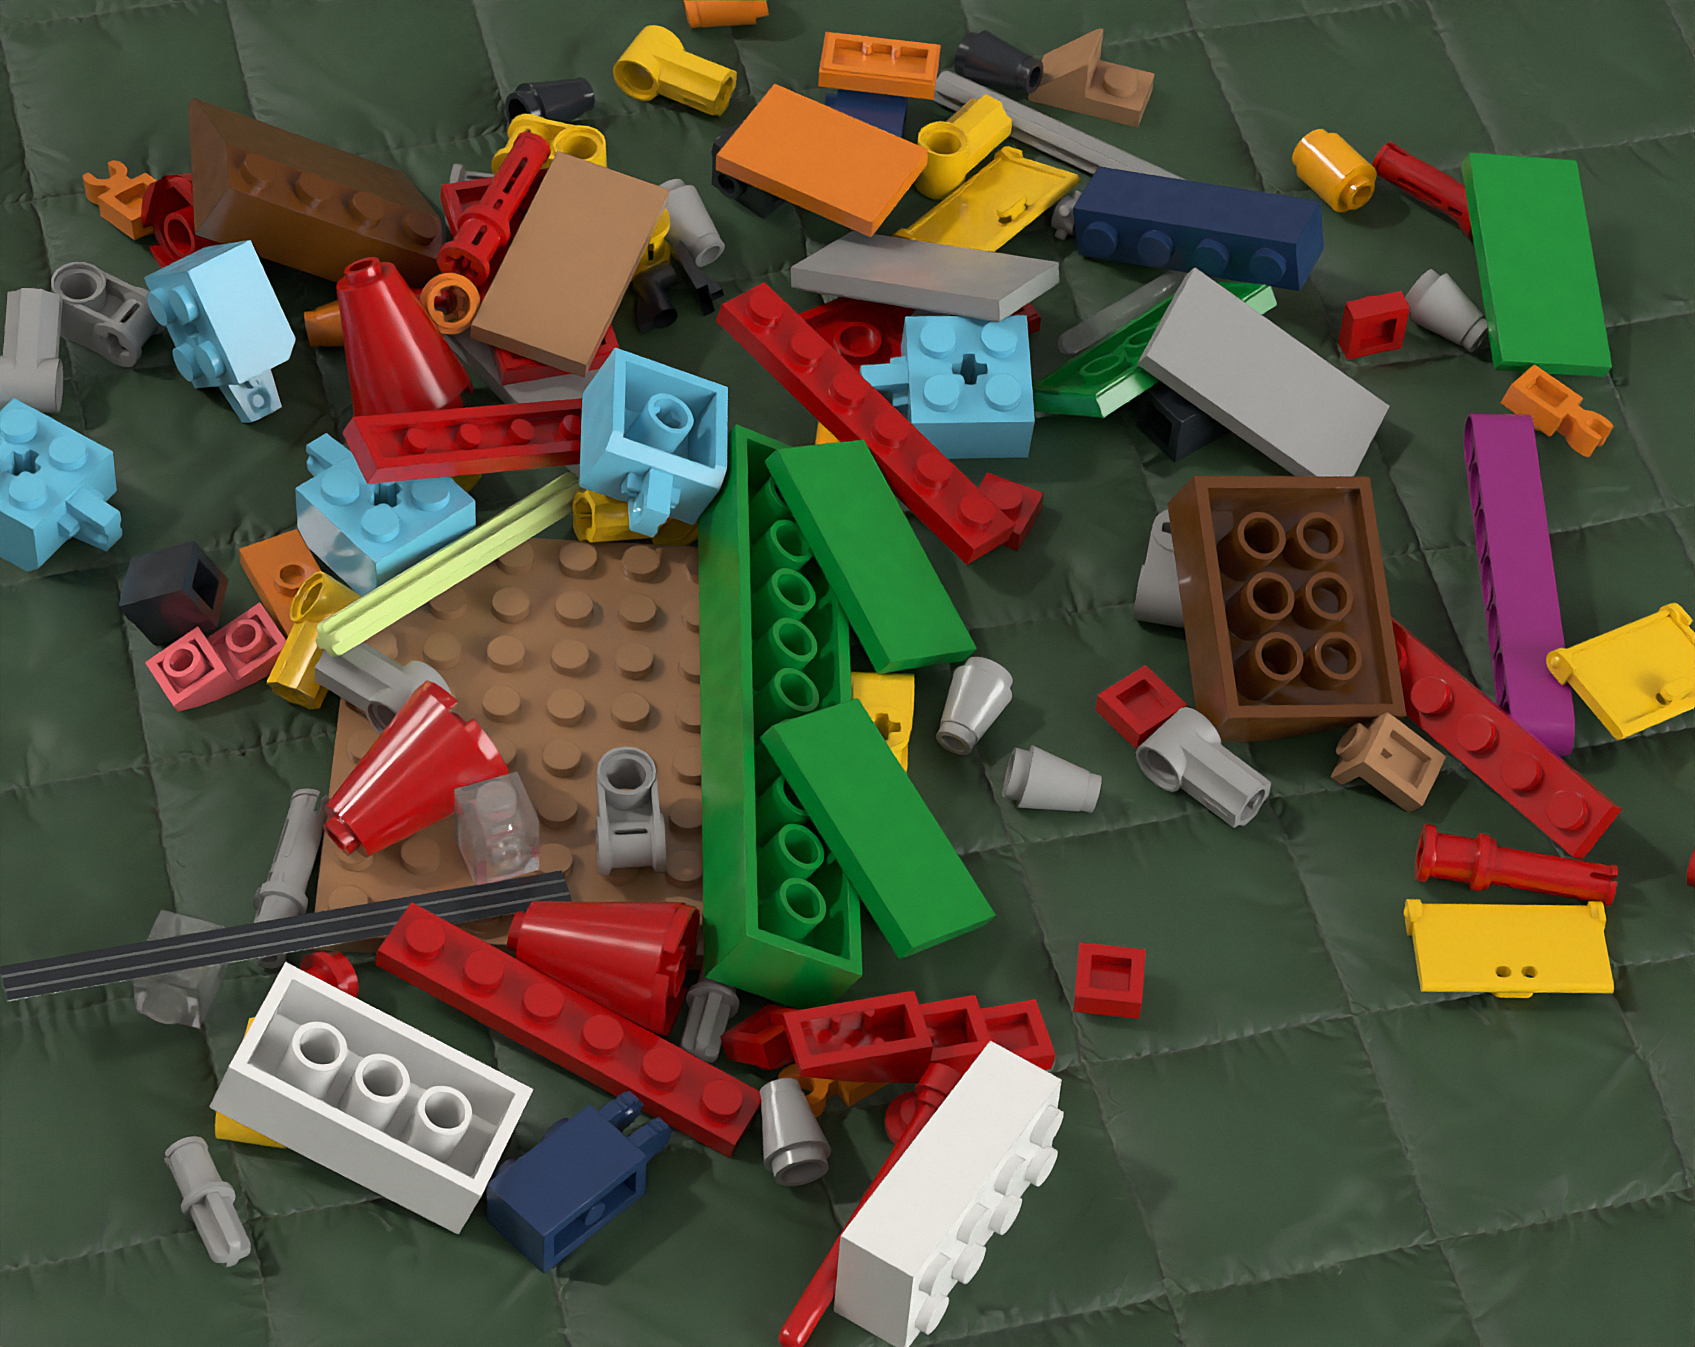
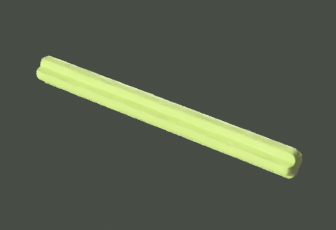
M574 472L564 473L320 622L316 628L318 633L315 639L319 649H325L331 657L343 655L572 513L571 504L576 491L585 489L579 487V478Z

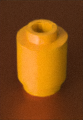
M1324 129L1314 130L1307 134L1294 149L1292 163L1297 167L1298 177L1334 211L1345 212L1350 209H1358L1365 205L1372 197L1375 190L1376 169L1337 133H1328Z

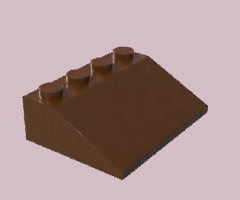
M196 98L191 100L188 105L195 235L222 244L251 240L257 256L337 283L345 276L343 271L348 265L368 257H377L380 263L389 262L394 264L410 288H424L439 271L436 259L439 250L443 246L441 219L404 172Z
M1194 476L1167 503L1195 707L1196 711L1203 714L1215 727L1221 742H1261L1352 727L1356 723L1364 725L1387 712L1398 720L1406 717L1370 477Z

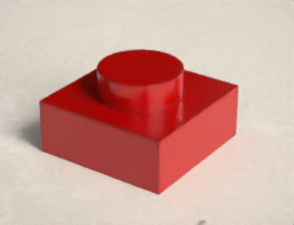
M1401 291L1378 296H1366L1358 300L1345 302L1338 344L1346 360L1402 348L1410 307Z
M987 472L978 488L1016 524L1009 540L1001 545L1018 551L1042 510L1044 493Z
M1144 665L1097 695L1095 711L1137 750L1143 742L1179 709L1187 707V704L1151 669Z
M1079 942L1073 1012L1139 1019L1142 1006L1146 949Z
M768 1004L722 1034L720 1038L727 1059L756 1065L763 1070L777 1069L792 1062L794 1057L782 1023L783 1013L798 1010Z

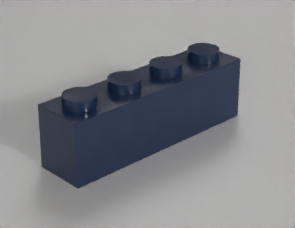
M1098 167L1073 206L1078 255L1185 273H1189L1192 269L1197 268L1209 277L1252 284H1265L1271 287L1300 291L1324 250L1321 203L1316 200Z

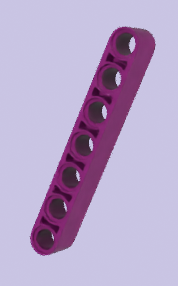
M1469 413L1464 430V458L1496 704L1558 756H1569L1573 749L1575 733L1571 686L1568 682L1561 685L1549 671L1546 664L1547 654L1555 649L1565 648L1533 420L1530 414Z

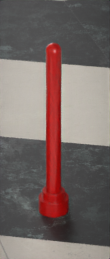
M931 1063L915 1087V1092L918 1096L914 1102L917 1109L915 1115L779 1331L778 1340L781 1347H803L835 1296L841 1234L964 1076L957 1070L940 1063Z

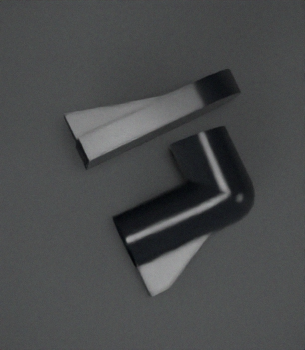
M681 240L671 244L669 247L674 262L703 315L706 316L715 312L712 301L724 296L723 289L695 264ZM667 260L641 271L633 279V290L638 297L636 321L641 333L655 327L666 328L677 319V311L665 290L680 282L675 270Z

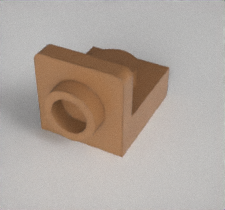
M1387 712L1364 725L1356 723L1347 730L1337 745L1336 753L1340 758L1331 774V778L1340 785H1343L1360 776L1406 812L1410 813L1424 805L1446 756Z

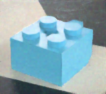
M251 240L202 248L144 277L150 290L147 293L149 308L155 319L161 325L167 327L176 346L173 349L175 364L187 381H192L195 388L219 386L242 423L259 420L282 407L271 368L289 360L296 338Z
M1010 315L1000 322L963 316L905 317L901 343L902 356L891 358L890 363L861 366L859 374L900 413L905 414V418L947 459L1028 458L1035 418L1027 315Z
M614 348L582 393L579 487L628 503L631 531L653 538L658 532V526L665 523L668 517L693 525L720 490L727 470L728 387Z
M13 398L0 410V557L26 572L38 569L72 537L107 552L122 537L120 511L106 503L117 491L113 451Z
M327 433L306 445V452L309 454L307 468L314 477L295 488L298 529L308 548L361 596H365L476 528L475 500L450 477L367 484L352 452Z

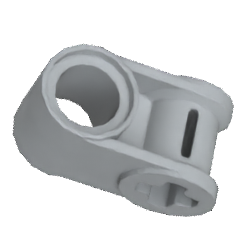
M86 262L65 264L57 269L51 278L52 293L60 294L63 300L60 336L65 340L75 342L102 355L115 365L121 367H131L140 359L141 347L152 335L160 334L167 328L155 319L149 308L147 293L150 291L130 285L103 272L95 265Z
M1165 510L1155 518L1152 525L1146 562L1141 567L1133 620L1184 628L1168 510Z
M625 746L614 748L604 754L598 762L595 818L598 875H609L612 868L652 866L654 872H666L665 827L663 813H660L656 767L653 759L646 752L638 748ZM619 789H632V790L624 791V790H619Z

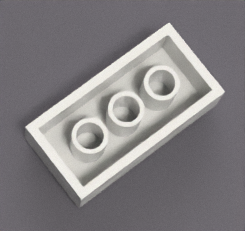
M285 962L231 1061L210 1104V1108L459 1235L481 1198L533 1089Z
M992 1041L987 1044L841 1234L834 1312L895 1347H909L920 1331L930 1334L936 1328L948 1306V1293L957 1281L967 1284L973 1278L985 1256L986 1248L984 1245L994 1232L1000 1235L1007 1232L1020 1210L1022 1204L1021 1195L1030 1183L1037 1187L1040 1186L1051 1172L1058 1155V1151L1052 1148V1141L1064 1116L1063 1111L1057 1109L1061 1079Z

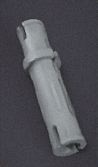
M308 788L299 789L291 796L290 808L267 881L262 884L261 888L258 887L253 900V905L257 912L253 923L306 913L308 899L305 891L324 832L323 825L327 818L325 805L330 800L326 795L322 797L318 811H314L320 791ZM287 953L260 957L257 966L278 968L286 961Z

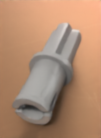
M704 962L697 984L692 985L686 995V1002L690 1009L679 1048L705 1062H714L718 1058L722 1045L720 1036L725 1033L728 1020L738 1012L739 999L736 995L737 988L704 977Z
M192 1136L180 1139L166 1150L164 1161L171 1170L182 1194V1214L188 1221L195 1222L211 1260L215 1263H221L224 1267L234 1266L239 1259L249 1255L251 1243L233 1206L235 1191L228 1182L221 1180L207 1150L208 1145L203 1138Z

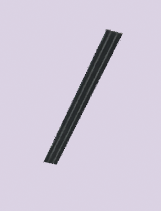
M560 870L0 966V973L7 1001L387 936L411 902L451 924L514 914L517 911L525 912L533 901H572L563 872Z

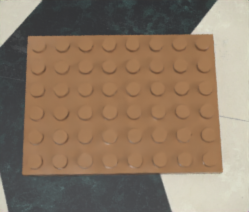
M530 538L364 641V643L404 667L411 661H421L436 670L447 683L451 695L459 702L449 711L457 713L466 723L474 718L497 748L507 765L510 774L505 778L510 780V782L501 791L367 858L356 850L349 856L344 854L324 830L315 912L562 870L572 901L685 902L687 905L695 906L700 910V934L694 967L687 965L686 970H701L704 962L698 547L619 542L590 543L580 542L579 540ZM342 697L340 698L329 788L330 799L380 736L370 724L366 712ZM624 746L638 748L646 752L654 761L657 775L660 813H663L666 872H654L652 866L612 868L609 875H598L595 836L597 767L603 755L614 748ZM619 789V790L629 791V790H632V789ZM327 815V818H326L325 823L330 820V818H329L328 815ZM515 913L453 924L516 958V952L507 949L509 929ZM387 936L313 948V950L377 953Z

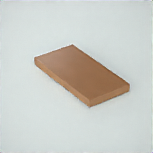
M557 151L471 324L470 338L585 378L664 212L670 190Z

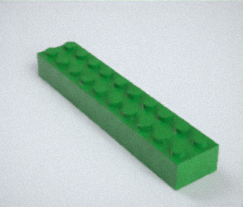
M736 424L727 434V470L721 488L698 518L704 977L803 1010L833 1004L862 976L860 900L858 893L760 737L772 725L852 700L849 620L764 462L776 449L790 448L792 446Z

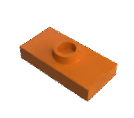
M825 32L818 87L934 100L941 45Z
M297 529L239 549L242 568L268 614L286 640L295 623L289 615L295 595L306 579L313 573L321 571Z

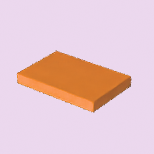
M774 83L716 155V170L872 237L927 166L929 150Z

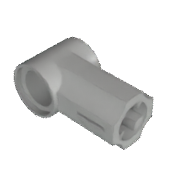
M21 288L17 291L8 292L3 356H0V410L15 398L39 412H60L63 395L62 360L58 358L63 302L60 294L36 288Z
M364 642L339 657H331L324 649L319 662L315 666L316 682L365 711L370 724L379 735L415 689L427 680L438 684L451 694L445 680L429 665L421 661H411L404 667Z
M1184 707L1179 709L1143 742L1136 751V759L1141 770L1155 785L1170 792L1182 788L1233 828L1238 825L1244 827L1258 813L1259 808L1270 793L1271 782L1223 747L1220 736L1212 723L1203 714L1192 708Z

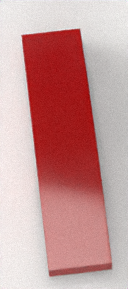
M908 991L783 1013L782 1023L800 1077L860 1083H918L931 1063L944 1064L964 1075L990 1041L1043 1070L1052 1069L1056 1055L1036 999L980 1009L976 995L919 1005L915 992Z

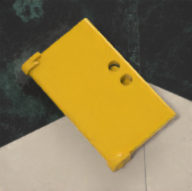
M1005 146L994 155L993 161L910 227L898 230L892 237L995 252L1080 183V177L1075 173L1023 158L1022 150Z
M1669 603L1662 606L1654 614L1570 648H1558L1547 654L1546 664L1553 676L1561 685L1568 682L1616 740L1624 739L1695 708V633L1689 627L1693 620L1677 603Z
M1406 899L1403 914L1405 916L1407 936H1412L1421 992H1491L1493 996L1498 998H1530L1533 993L1613 994L1614 982L1604 936L1606 915L1602 901H1588L1587 905L1426 904L1421 903L1420 899Z

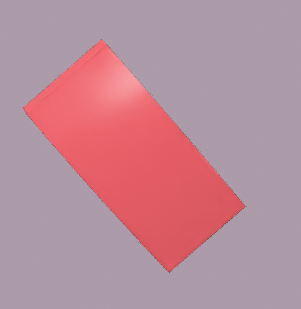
M259 602L208 638L197 626L146 661L145 664L172 705L180 712L219 700L270 675L286 639Z

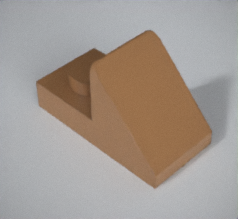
M1102 28L1096 29L1044 54L1042 59L1043 76L1038 88L1033 93H1029V101L1138 128L1153 90L1155 74L1100 60L1103 38Z

